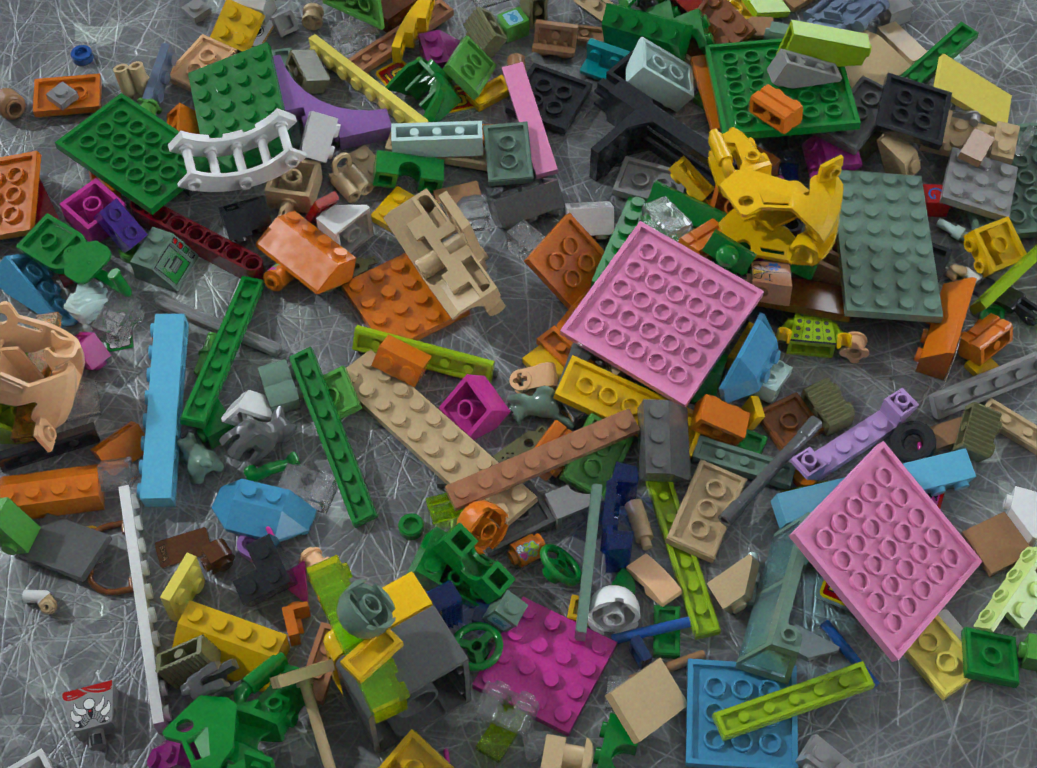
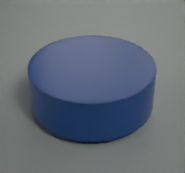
M86 45L76 46L70 53L73 63L78 66L88 65L94 58L91 48Z

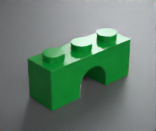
M377 150L373 165L372 185L395 188L398 177L409 176L417 182V192L427 188L433 194V190L442 188L444 181V159Z
M458 523L448 530L432 549L489 604L500 598L516 579L498 560L491 563L481 558L474 547L478 540L461 523Z
M610 713L608 722L603 721L599 737L604 738L602 748L596 747L593 763L598 764L597 768H616L612 759L618 754L636 755L638 743L633 744L617 715Z

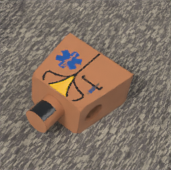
M753 261L750 274L744 273L742 276L736 273V276L764 291L759 302L789 306L792 291L789 263Z

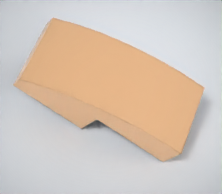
M646 553L626 566L633 579L644 586L645 594L660 606L664 607L682 594V589L675 580Z

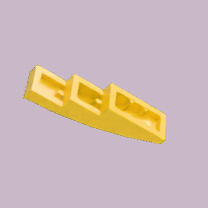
M417 0L406 14L391 46L393 62L401 63L405 48H414L418 33H426L428 31L435 0Z

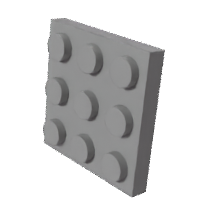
M952 147L949 153L939 202L994 220H1000L1007 216L1010 217L1018 167L984 157L978 168L958 159L962 149Z

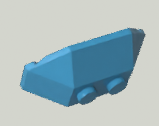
M759 313L749 335L719 387L720 398L726 403L759 392L763 383L766 384L768 382L773 364L776 365L780 359L781 351L778 350L777 338L763 313Z
M239 479L220 487L212 505V511L216 514L226 532L259 539L268 534L266 527L269 526L279 542L294 538L300 534H308L317 514V510L291 490L246 479Z

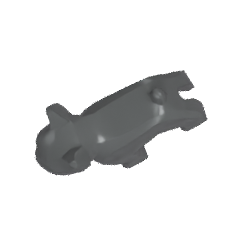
M279 406L272 413L271 421L260 422L246 419L225 433L219 441L225 447L234 438L240 436L227 453L231 458L239 460L243 452H249L253 447L255 452L248 461L251 465L258 467L261 464V460L275 448L277 442L287 443L297 429V425L291 424L285 418L284 408Z
M230 659L222 664L220 661L207 664L187 678V682L180 687L182 695L190 696L193 701L199 695L217 697L233 695L241 680L229 684L227 682V675L239 669L236 659Z

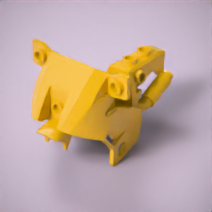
M735 127L729 128V131L723 134L717 129H712L709 132L708 138L711 148L708 163L718 191L734 207L718 223L721 232L738 243H748L751 247L750 250L757 254L755 259L762 258L789 263L790 265L814 266L818 264L830 252L839 229L843 183L838 176L842 171L844 157L839 155L821 164L818 174L810 179V189H808L799 181H787L771 176L772 164L766 153L758 151L753 138H747L743 132ZM733 158L735 159L739 170H736L733 167ZM799 218L806 225L805 231L795 237L783 225ZM761 248L784 252V255L763 252Z

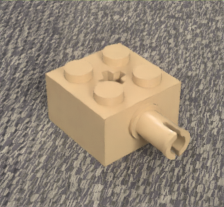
M304 159L297 167L292 168L275 179L267 181L264 191L268 208L279 209L278 216L292 211L308 213L313 203L317 200L323 180L320 161Z

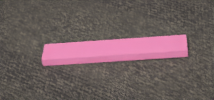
M523 62L502 67L518 122H528L532 167L536 179L557 174L558 168Z

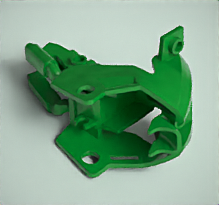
M282 652L270 656L241 679V683L234 692V702L227 697L199 695L163 730L164 738L183 745L191 768H275L273 758L265 756L262 751L258 750V745L260 741L282 742L289 727H295L299 718V711L305 706L301 689L297 688L296 683L275 689L270 685L256 700L246 701L251 693L255 694L268 684L271 677L299 669V667L289 665L287 657ZM189 722L194 724L193 728L187 732L177 731V727L182 723ZM193 741L201 756L199 760L195 759L189 745Z

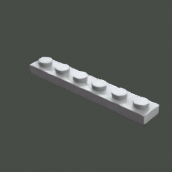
M1037 351L929 394L933 417L939 420L965 409V406L973 402H983L1036 380Z

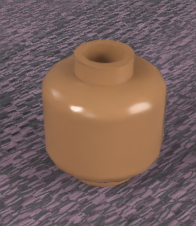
M11 88L0 89V116L7 120L19 118L25 111L26 104L24 98Z

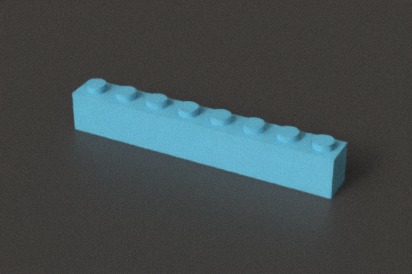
M155 314V321L150 325L153 345H149L148 349L149 359L151 360V367H148L146 372L149 390L145 391V404L148 406L147 413L143 414V427L146 428L145 436L141 437V450L144 451L143 459L139 461V473L142 475L141 483L137 484V497L141 499L145 507H176L180 453L177 440L181 439L182 424H180V417L183 412L189 323L185 314Z
M966 448L903 463L924 491L931 493V496L941 495L949 488H954L955 491L965 489L970 486L969 482L976 477ZM844 478L776 494L771 500V504L779 529L784 528L804 514L811 513ZM800 521L789 527V531H794L799 526Z

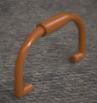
M123 520L106 523L94 529L102 532L121 527L122 534L125 535ZM92 569L87 577L88 584L96 592L104 595H121L134 592L132 577L128 578L129 586L117 589H106L99 586L93 578L94 569Z

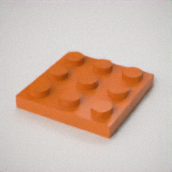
M568 213L524 262L569 310L572 305H579L591 289V281L604 254V250L573 215Z

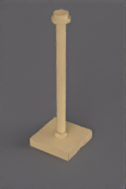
M332 659L320 661L270 678L273 689L282 688L296 683L297 688L301 689L324 768H336L311 684L314 683L312 677L335 670Z

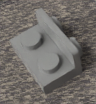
M817 734L811 735L795 761L802 768H858Z

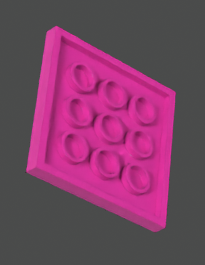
M522 597L521 600L528 604V607L516 627L501 633L503 639L501 657L490 668L479 671L472 683V688L569 737L617 647V642L587 628L585 641H577L574 639L576 622ZM494 645L492 651L490 652L489 656L487 657V659H489V658L492 656V654L494 653L495 645Z

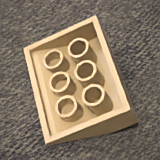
M864 30L860 33L868 34L869 43L872 45L869 57H866L862 66H845L852 89L862 76L883 85L888 72L900 76L911 65L879 35Z

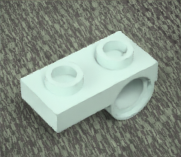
M779 360L776 365L773 364L768 382L766 384L763 383L759 392L751 395L759 396V399L770 404L774 403L781 387L790 376L793 367Z

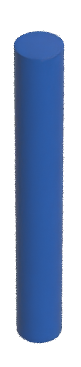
M684 617L611 634V639L619 644L631 641V638L640 635L641 638H646L692 626L690 618Z
M829 620L821 624L820 627L833 643L840 647L839 650L851 665L862 661ZM866 666V668H867V670H868V672H869V674H870V676H871V678H872V680H873V682H874V684H875V686H874V688H875V687H877V686L880 684V682L876 679V677L872 674V672H871V671L868 669V667Z

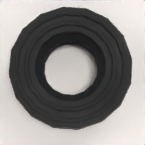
M908 421L902 423L894 430L890 445L896 457L902 463L932 457L936 451L937 440L934 431L927 424L920 421ZM910 435H918L923 439V446L917 451H909L904 447L905 439Z

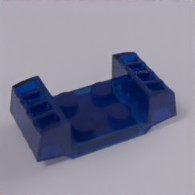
M616 462L613 476L606 483L600 551L605 556L606 573L620 572L622 567L626 569L631 559L634 532L618 530L620 506H625L628 501L636 499L638 471L637 467Z

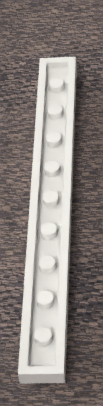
M129 485L118 487L152 721L157 733L160 734L168 726V721H172V714L169 704L165 705L164 696L168 695L166 681L164 679L161 680V676L155 672L156 647L161 646L158 631H154L153 623L157 622L155 608L150 607L149 599H153L151 584H147L146 576L150 575L147 560L143 561L142 553H146L144 538H140L139 531L143 530L141 516L136 515V509L140 508L137 493L132 494Z

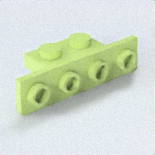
M1027 547L1021 552L1020 558L1007 573L999 589L993 593L992 599L986 608L980 612L974 624L976 629L994 632L1004 616L1016 628L1024 629L1037 609V573L1035 572L1037 569V547Z

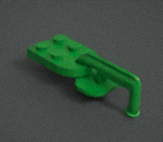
M48 213L16 246L19 252L54 273L65 274L67 278L77 284H86L94 278L124 297L130 298L132 296V289L121 275L120 269L114 268L109 273L102 270L111 259V251L107 246L98 241L87 242L79 231Z

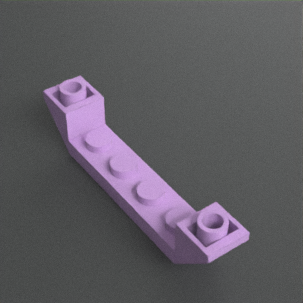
M901 388L884 399L879 411L815 452L811 447H808L791 458L790 462L807 480H822L891 435L918 408L919 404Z

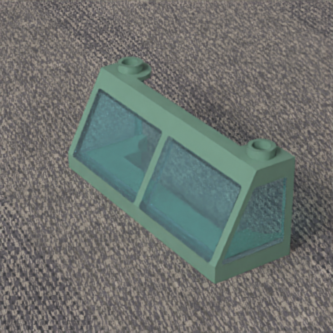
M810 512L774 533L735 667L736 669L787 685L802 643L801 632L795 626L789 625L788 620L802 570L805 571L807 564L810 563L790 539L789 535L808 517Z

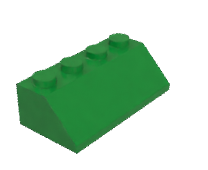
M611 3L606 4L601 24L604 43L632 52L639 39L644 37L684 62L694 27L691 24Z

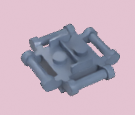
M821 0L812 9H807L803 13V18L808 23L863 32L874 18L890 7L888 0Z

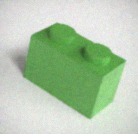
M8 497L0 498L1 550L8 555L28 553L41 527Z

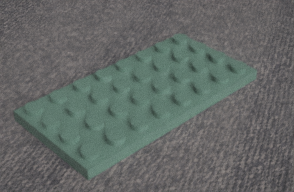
M842 170L838 176L843 183V198L836 242L845 316L941 323L943 311L922 177Z

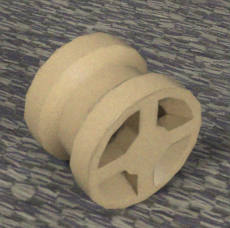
M316 3L306 4L303 8L302 25L309 30L320 29L323 25V7Z

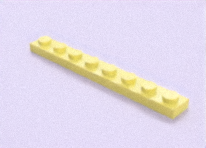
M314 34L308 38L309 50H315L317 56L321 58L322 63L329 70L332 69L342 80H346L356 91L359 90L369 101H373L381 109L387 108L388 114L394 117L397 123L428 122L425 117L319 36Z

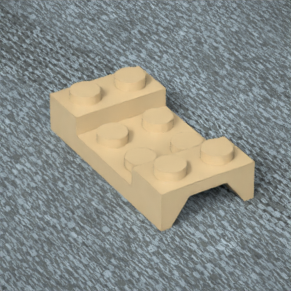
M949 110L943 144L940 150L922 145L919 149L949 157L952 147L962 149L973 129L976 128L995 137L985 157L1011 165L1014 159L1020 126L998 121L996 127L978 123L977 126L973 127L969 124L968 120L952 117L953 110Z

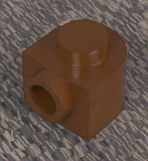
M224 539L213 540L201 547L202 558L200 562L207 573L211 571L214 575L219 571L224 572L233 565L235 555Z

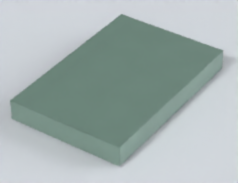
M528 122L483 125L489 186L534 182Z

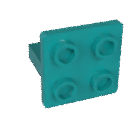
M590 38L587 43L586 60L580 68V74L597 80L606 79L607 72L626 57L630 51Z

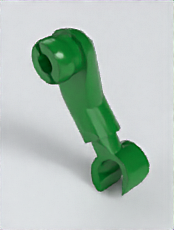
M293 451L285 460L279 459L258 468L255 465H249L244 469V475L247 480L259 482L273 474L285 471L286 468H289L290 471H296L300 468L299 457Z

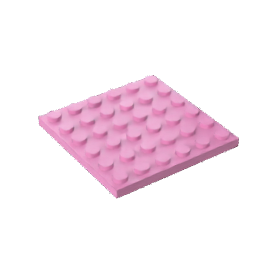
M640 221L562 327L560 335L672 402L686 408L758 304L764 291Z
M884 441L878 443L789 535L794 544L892 662L899 660L983 562Z

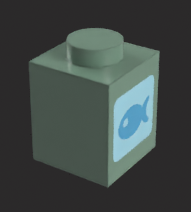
M506 590L500 598L490 603L482 619L495 627L499 632H507L517 626L528 604L509 590Z

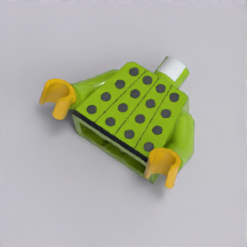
M798 313L795 314V317L788 318L778 328L776 334L777 342L778 340L787 342L786 354L832 358L836 344L837 349H840L841 346H848L849 348L852 346V335L843 333L831 319Z

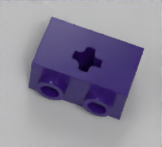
M117 198L93 217L124 253L148 235Z

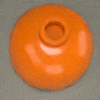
M479 500L472 502L463 509L458 517L457 524L461 523L478 540V543L474 546L478 554H484L483 550L488 547L493 550L503 540L508 530V525L505 523V517L508 518V514L492 502ZM490 519H493V520L499 525L500 529H499V528L497 527V525H496L492 520H490Z

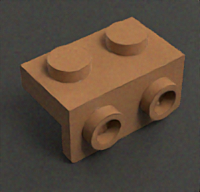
M536 20L532 52L542 56L551 54L558 55L560 58L574 57L577 49L579 25Z

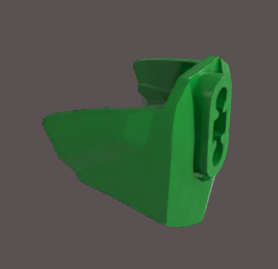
M420 56L414 61L407 63L385 87L389 91L399 92L408 96L412 95L417 101L429 91L428 96L419 104L425 110L423 117L428 122H440L461 102L459 93L452 82L453 79L433 59L427 61Z

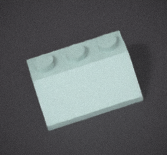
M641 37L626 66V81L649 97L662 103L665 107L678 112L694 97L692 66Z

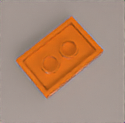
M100 73L34 79V117L95 113L101 108L102 78ZM62 81L77 91L79 96L76 101L64 110L50 102L46 96L50 90Z

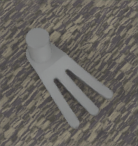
M955 111L952 114V117L968 120L969 124L973 127L977 126L981 120V114L978 111Z

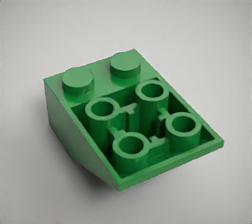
M436 526L425 535L407 574L413 572L423 589L473 608L475 606L478 607L479 604L476 602L481 597L432 549L446 534L444 530ZM479 554L484 560L491 563L495 562V560L485 554Z

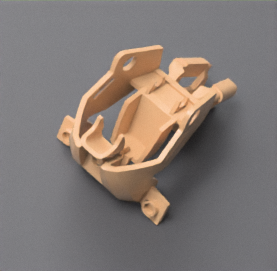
M3 301L0 303V313L5 314L7 320L0 322V403L21 406L36 402L37 405L31 415L32 420L36 423L34 437L47 452H51L57 437L55 429L65 423L75 400L85 365L84 352L79 340L66 330L48 322L19 315L10 302ZM20 322V323H23V324H27V325H30V326H34V327H37V328H41V329H43V330H42V331L35 330V329H32V328H28V327H25V326L18 325V323ZM49 347H54L55 351L52 352ZM45 349L46 363L53 370V375L44 378L25 353H35Z

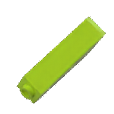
M791 20L777 53L780 49H785L834 63L837 67L862 66L866 57H869L872 45L869 43L868 34Z

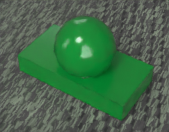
M715 229L702 251L715 258L719 266L731 268L742 276L757 255Z

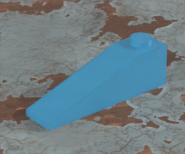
M24 254L4 256L0 262L1 290L60 328L74 326L78 323L64 309L66 300L62 299L59 294L62 291L60 286L54 284L52 280L54 275L52 271Z

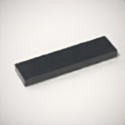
M94 422L57 433L51 452H47L37 440L0 451V468L2 472H7L98 443L101 440Z

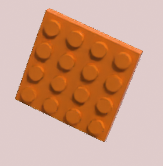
M38 151L0 157V240L26 236L35 226L42 156Z
M406 253L352 278L350 282L341 285L343 292L368 328L417 341L470 315V309H468L453 321L422 279Z

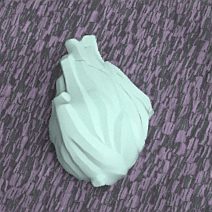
M101 282L77 284L76 292L68 297L64 304V309L84 325L90 324L102 313L104 304L108 302L106 298L108 290L106 287L103 288V283Z

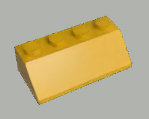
M189 600L177 623L172 646L173 648L204 634L208 641L210 640L211 643H214V646L220 649L221 664L230 659H236L239 669L227 675V680L232 682L244 678L272 655L282 652L287 656L291 648L287 634ZM271 681L261 688L259 692L263 693L271 685Z

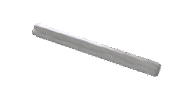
M159 295L155 301L157 308L171 314H185L187 321L216 333L223 321L220 318L164 295ZM246 330L241 342L274 357H278L282 351L280 343L249 330Z

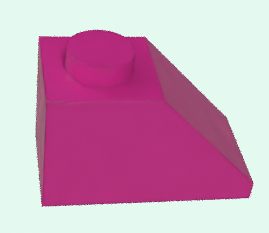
M79 332L75 335L84 352V369H95L97 371L107 364L106 359L111 354L94 332Z

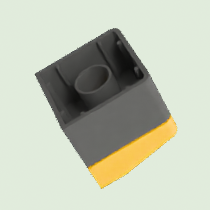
M409 572L382 587L390 596L395 606L392 615L396 619L389 628L403 641L404 646L362 684L358 683L341 666L340 661L364 639H359L349 634L339 623L326 633L323 640L328 660H333L335 670L331 671L333 681L376 753L384 752L396 745L401 735L406 736L411 729L418 732L471 701L468 657L413 572Z

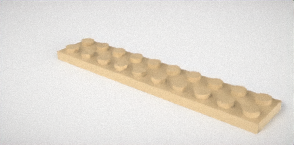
M372 350L366 352L346 368L362 408L447 485L499 463L413 386L371 366L376 355ZM522 483L482 500L492 502L502 508L508 514V518L505 517V523L508 526L538 502L537 496ZM490 519V520H492V521L497 525V527L500 529L499 525H498L493 519Z

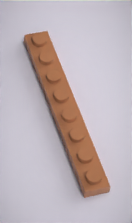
M628 408L445 486V491L456 512L472 502L489 498L639 434L640 428Z

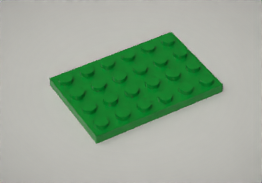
M268 42L188 73L201 135H209V138H222L223 134L239 130L247 132L256 128V123L265 119L277 108L285 111L272 50ZM289 129V130H288V134H289L290 141H291V144H292V147H293V142H292V138H291V134H290V129ZM280 136L267 144L271 159L284 151ZM259 147L242 152L247 169L263 164ZM233 154L217 157L221 173L238 171Z
M122 93L55 142L56 148L152 215L184 190V188L178 187L177 184L187 174L183 155L170 152L168 144L180 131ZM193 157L196 171L207 172L210 169L208 158Z

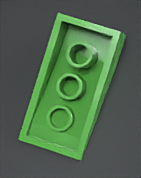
M322 0L324 4L381 30L385 28L381 0Z

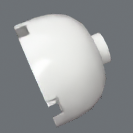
M609 585L594 592L590 599L588 625L593 631L604 635V632L619 633L638 627L640 606L635 595L630 590L618 585Z

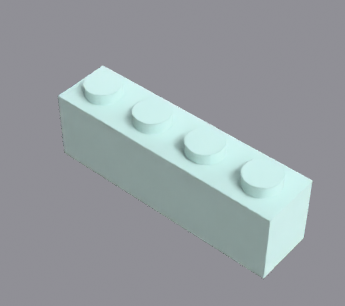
M482 121L391 124L392 152L423 157L483 156Z

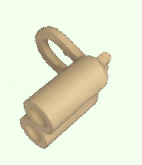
M136 61L129 66L127 64L115 66L113 71L121 93L131 100L142 98L149 80L143 63Z
M344 152L334 158L332 162L333 172L328 177L331 184L349 203L356 202L361 194L364 196L373 190V183L356 165L352 164L350 154ZM341 159H347L346 165L341 168L337 167Z

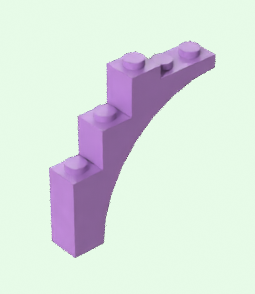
M281 55L273 56L285 111L294 114L296 120H301L303 129H305L309 112L314 111L338 118L337 123L341 124L338 137L334 138V141H339L341 150L388 140L391 132V121L387 108L370 111L350 110L318 100L293 80L285 68Z

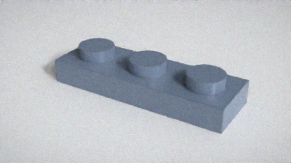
M161 44L142 97L143 99L156 100L158 106L163 101L165 87L170 82V73L177 62V55L170 44Z

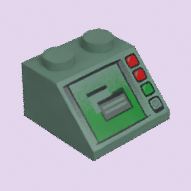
M152 227L130 263L136 279L177 292L197 261L198 254L173 233Z

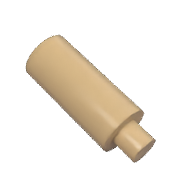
M641 499L630 500L625 504V509L635 541L641 544L643 550H649L652 548L651 540L654 536L643 501Z

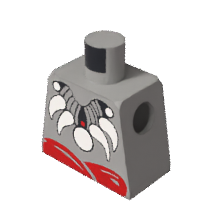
M113 680L60 693L69 722L79 741L88 740L89 748L92 751L106 748L105 735L118 730L119 693Z

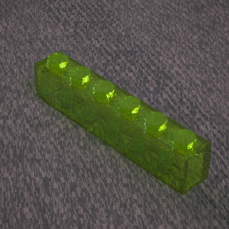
M335 555L307 567L306 570L309 581L344 656H346L364 639H359L349 634L338 620L336 610L339 597L351 584L349 579L353 576L347 562L341 563L338 555ZM392 657L362 684L357 682L376 724L408 709L407 698L410 697L405 682H398L395 676L398 673V669Z

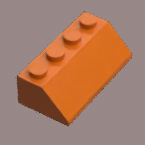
M296 211L276 217L256 242L258 249L281 265L315 294H320L348 283L353 278L356 257Z
M970 277L943 284L940 292L943 319L941 323L926 322L930 326L929 329L924 328L920 338V342L924 343L923 348L918 347L914 361L918 362L916 372L944 380L957 347L977 278Z
M102 463L2 476L0 478V498L8 497L31 519L44 518L47 513L61 516L105 510L104 465Z

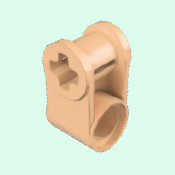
M546 362L515 370L510 376V385L517 394L522 393L529 396L533 395L536 389L541 386H549L556 391L558 378L555 364Z

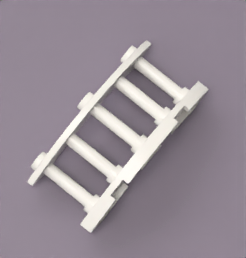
M277 108L265 119L256 123V128L247 132L239 130L223 134L222 138H209V135L180 131L168 144L170 152L183 155L187 174L177 183L178 187L202 192L247 190L253 186L275 179L292 168L297 167L307 157V153L293 148L288 130L297 122L296 116ZM280 136L284 151L271 159L267 144ZM259 147L263 164L247 169L242 152ZM233 154L238 171L221 173L217 157ZM193 157L208 158L211 173L196 171Z

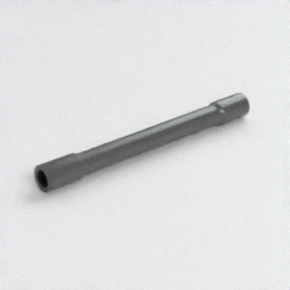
M811 416L789 443L738 498L732 501L718 516L719 521L724 526L730 527L798 450L822 427V422L817 417Z

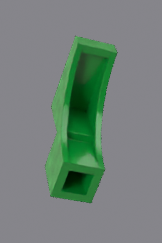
M670 0L646 9L648 13L694 25L691 38L697 41L699 49L704 55L705 45L715 44L712 34L708 31V27H710L708 16L706 14L703 15L698 8L681 14L679 7L674 6Z

